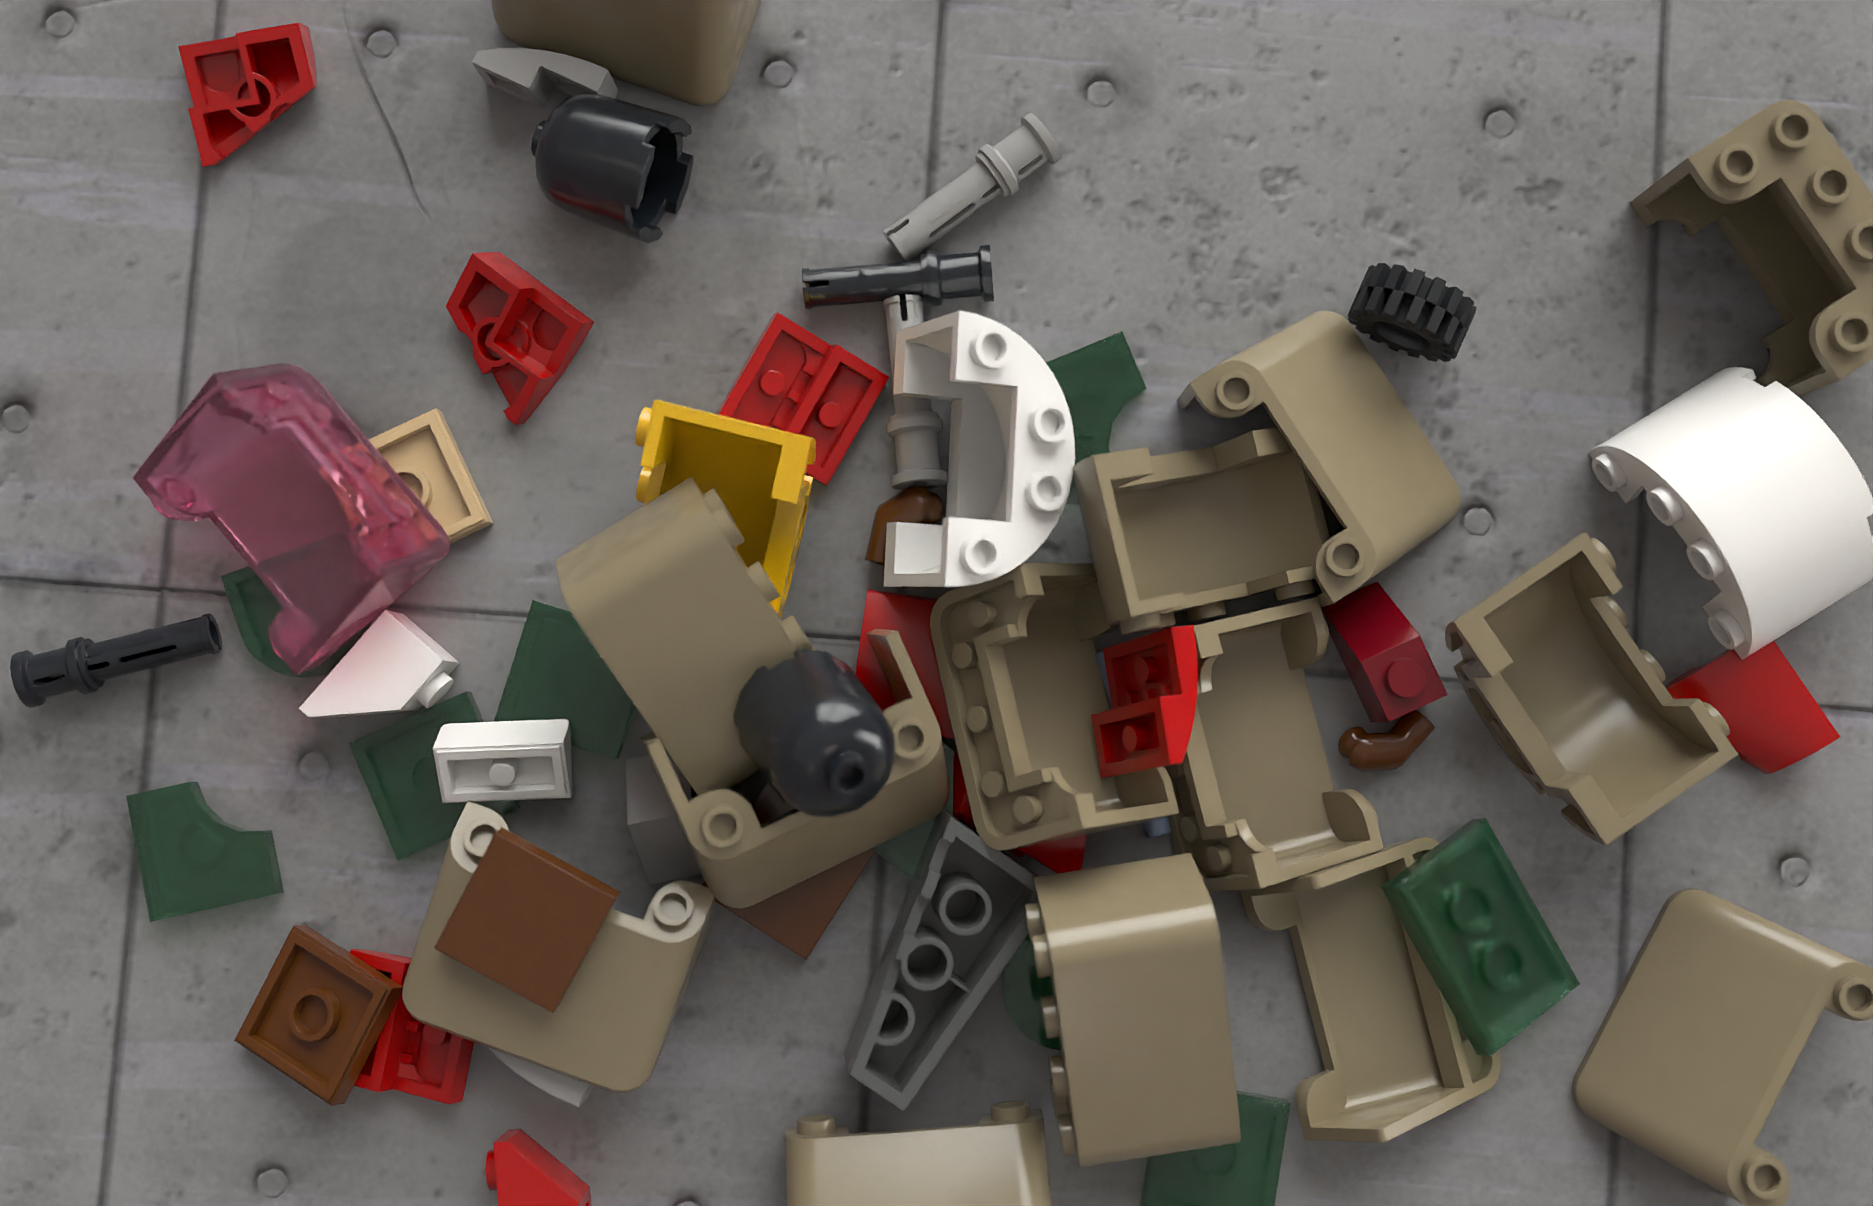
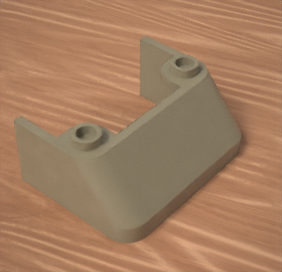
M877 628L866 633L897 703L883 711L895 735L896 758L888 781L876 797L856 811L829 818L808 816L794 808L763 824H759L747 800L731 790H711L687 801L660 739L653 732L640 737L707 886L715 895V898L724 905L733 908H746L759 903L933 819L946 806L950 787L940 727L898 631Z

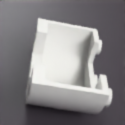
M956 311L896 331L893 395L952 401L946 518H943V525L905 522L887 523L884 587L967 586L995 579L1028 559L1047 539L1064 510L1072 484L1073 466L1075 463L1073 425L1065 397L1054 374L1034 348L1009 328L992 319L974 313Z
M1731 367L1719 371L1592 449L1589 455L1593 459L1592 468L1598 480L1609 491H1617L1625 503L1636 498L1643 489L1647 491L1646 499L1653 514L1663 524L1674 527L1688 546L1686 551L1692 566L1705 579H1713L1722 591L1703 608L1710 616L1708 624L1716 639L1727 649H1734L1743 660L1873 579V535L1871 536L1867 517L1873 514V497L1857 465L1826 423L1802 399L1777 381L1766 387L1752 381L1756 379L1752 369Z

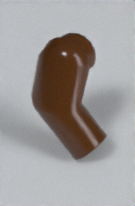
M908 486L879 505L875 513L865 561L885 566L887 523L905 522L933 525L937 522L943 511V503L940 496L934 492H929L924 486Z
M1414 710L1403 715L1388 733L1367 734L1360 726L1350 727L1340 737L1338 750L1343 757L1349 759L1350 766L1361 772L1395 770L1409 759L1435 727L1424 715Z

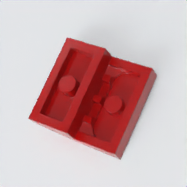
M777 312L771 317L716 414L814 438L816 442V457L813 465L807 464L805 475L813 477L814 480L823 485H828L889 376L841 346L828 344Z
M868 589L855 675L881 708L882 712L890 706L897 704L866 633L877 628L898 631L939 724L941 737L955 739L930 629L932 608L938 599Z
M1194 625L1170 627L1104 648L1103 655L1112 709L1091 714L1101 778L1182 763L1190 741L1197 701L1198 666Z
M350 949L352 955L403 986L411 957L363 949ZM401 992L354 1086L378 1093L397 1090L448 1105L462 1102L474 1042L417 1021L408 1012Z

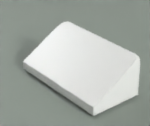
M569 720L449 723L441 727L433 746V753L442 803L572 797V754Z

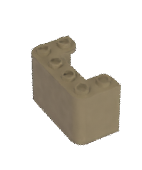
M1781 100L1770 104L1685 159L1629 202L1646 228L1662 220L1677 221L1685 225L1683 228L1688 236L1691 237L1716 221L1785 322V324L1760 339L1766 350L1770 349V362L1766 372L1754 382L1766 387L1777 381L1799 397L1840 381L1873 359V195L1820 118L1808 105L1796 100Z
M691 476L555 561L561 592L574 618L655 735L660 739L662 745L698 796L711 790H729L759 771L740 744L739 729L735 725L733 717L740 691L754 672L763 665L770 670L784 660L795 658L794 652L796 650H817L815 645H811L793 615L781 621L770 604L772 600L780 595L759 561L747 568L735 549L736 546L745 542L736 527L735 521L714 488L703 494Z
M1181 854L1034 877L1037 903L1025 904V913L1030 943L1033 945L1038 978L1049 976L1051 978L1053 995L1040 997L1046 1037L1047 1039L1059 1037L1061 1055L1049 1057L1052 1077L1049 1081L1055 1118L1058 1120L1063 1155H1076L1079 1168L1241 1142L1219 929L1211 898L1192 854Z

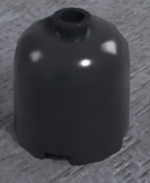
M582 93L565 98L550 113L547 120L539 123L533 134L531 151L535 157L536 177L540 189L549 201L566 212L646 243L659 240L663 232L657 225L665 211L677 215L689 185L694 156L684 153L682 150L683 137L691 135L692 129L683 118L601 94Z
M810 649L796 650L794 652L795 658L784 660L770 670L764 665L754 672L740 691L733 717L734 723L739 729L741 746L782 800L808 816L832 818L856 811L874 799L888 781L896 758L895 735L881 708L852 669L829 652Z

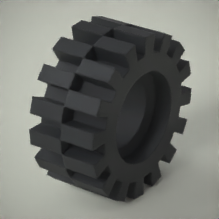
M1378 263L1377 266L1371 265L1368 267L1347 316H1349L1348 321L1350 324L1356 325L1355 329L1360 333L1371 334L1369 339L1377 343L1385 342L1389 344L1388 348L1398 352L1401 349L1407 351L1408 356L1418 359L1420 355H1423L1428 361L1437 362L1440 359L1443 362L1451 361V358H1456L1476 313V306H1473L1474 301L1470 297L1462 296L1464 293L1457 287L1445 286L1447 281L1437 276L1434 279L1425 277L1424 271L1415 268L1413 272H1409L1403 265L1394 264L1391 268L1386 263Z

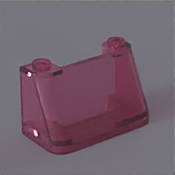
M277 363L213 373L132 477L151 500L155 509L165 517L183 521H198L210 518L282 604L285 610L273 618L267 632L275 653L287 663L296 675L322 664L431 572L450 550V541L443 527L330 393L312 374L292 364Z

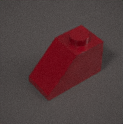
M1378 582L1349 593L1333 604L1321 607L1323 618L1328 625L1329 634L1370 722L1392 721L1448 695L1421 636Z

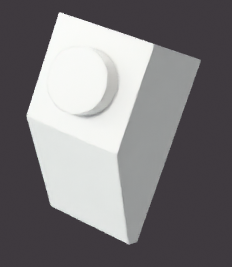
M385 610L299 709L308 717L323 718L418 711L422 705L429 709L451 688L454 680L449 674L456 668L459 662L404 614Z

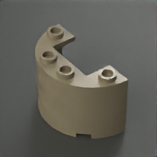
M1277 427L1251 431L1213 447L1150 456L1148 447L1093 455L1073 466L1074 486L1107 624H1120L1122 634L1137 631L1138 633L1176 625L1174 613L1183 611L1187 612L1189 622L1226 614L1224 602L1275 590L1277 601L1315 593L1313 580H1316L1313 572L1314 558L1320 546L1330 537L1318 489Z
M1584 532L1451 621L1446 626L1445 642L1446 647L1451 652L1458 648L1460 649L1463 660L1453 666L1456 675L1483 723L1508 758L1540 795L1547 793L1548 796L1561 798L1568 805L1560 811L1565 820L1587 837L1607 846L1738 754L1726 738L1730 734L1728 724L1713 706L1706 702L1702 703L1700 699H1673L1662 683L1666 676L1661 665L1649 652L1644 649L1639 650L1626 631L1629 627L1627 616L1621 607L1608 597V595H1613L1623 588L1613 573L1617 569L1613 556L1599 540L1595 538L1590 539L1587 533Z

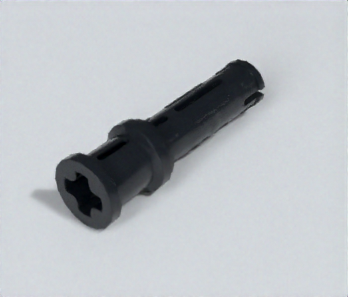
M981 245L978 252L939 255L936 249L927 250V253L921 254V260L812 270L809 268L802 269V282L806 286L803 287L806 309L822 306L881 302L899 295L900 300H905L907 294L922 296L925 304H931L932 307L941 306L944 299L981 296L984 302L994 301L990 245Z
M210 613L203 614L202 617L146 629L94 643L89 638L78 637L68 640L64 648L35 655L28 650L14 653L10 663L11 679L19 699L25 706L32 708L44 704L46 698L74 690H78L82 694L98 691L99 687L104 685L105 679L145 669L157 668L165 664L210 653H219L222 650V639L218 624Z

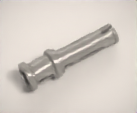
M1028 112L1021 117V126L993 147L985 144L978 149V154L975 156L976 163L916 206L914 210L902 219L900 218L891 226L883 230L884 236L903 262L911 261V259L924 251L926 247L940 239L1000 194L1002 197L1015 194L1019 191L1018 183L1044 163L1055 164L1058 162L1062 155L1055 140L1043 123L1033 113Z
M899 295L889 297L883 301L889 342L892 392L894 389L896 331L924 322V300L919 295H906L907 321H902ZM893 395L895 415L889 418V423L886 425L887 435L894 438L897 474L891 477L892 488L904 490L908 486L919 485L931 489L946 485L948 483V473L941 470L937 440L938 434L943 431V420L939 418L937 412L931 410V399Z

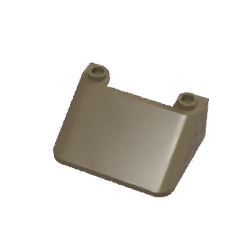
M1319 311L1310 314L1197 377L1187 385L1177 399L1183 411L1199 402L1206 412L1221 419L1238 418L1258 405H1263L1344 528V530L1324 542L1314 558L1313 572L1322 590L1308 599L1318 597L1321 607L1337 602L1362 586L1449 524L1458 513L1461 502L1458 485L1352 325L1340 314L1331 311Z
M467 801L451 835L403 984V1001L408 1012L417 1021L609 1092L624 1094L641 1088L653 1074L712 926L715 895L711 892L710 888L693 882L677 881L662 887L654 895L644 920L611 909L556 1011L552 1013L434 949L495 832L501 827L509 830L505 820L497 812Z
M1413 838L1385 845L1383 850L1261 889L1241 890L1247 916L1255 927L1264 931H1279L1289 928L1325 1070L1301 1080L1295 1091V1102L1305 1140L1386 1142L1490 1090L1499 1078L1501 1070L1500 1050L1450 861L1442 845L1433 838Z
M1692 888L1677 891L1665 901L1573 1078L1572 1095L1574 1102L1585 1116L1745 1206H1784L1790 1193L1788 1172L1778 1158L1754 1145L1823 1009L1853 1021H1865L1873 1018V969L1707 891Z

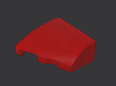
M500 251L472 253L445 306L458 330L465 333L470 339L473 346V357L482 374H493L510 405L503 412L507 419L515 425L524 424L534 413L569 366L595 323Z
M1774 641L1743 660L1734 649H1727L1706 664L1691 668L1665 685L1673 699H1700L1702 703L1706 702L1713 706L1728 724L1730 734L1726 738L1739 754L1740 759L1765 774L1774 773L1786 768L1840 738L1838 732Z

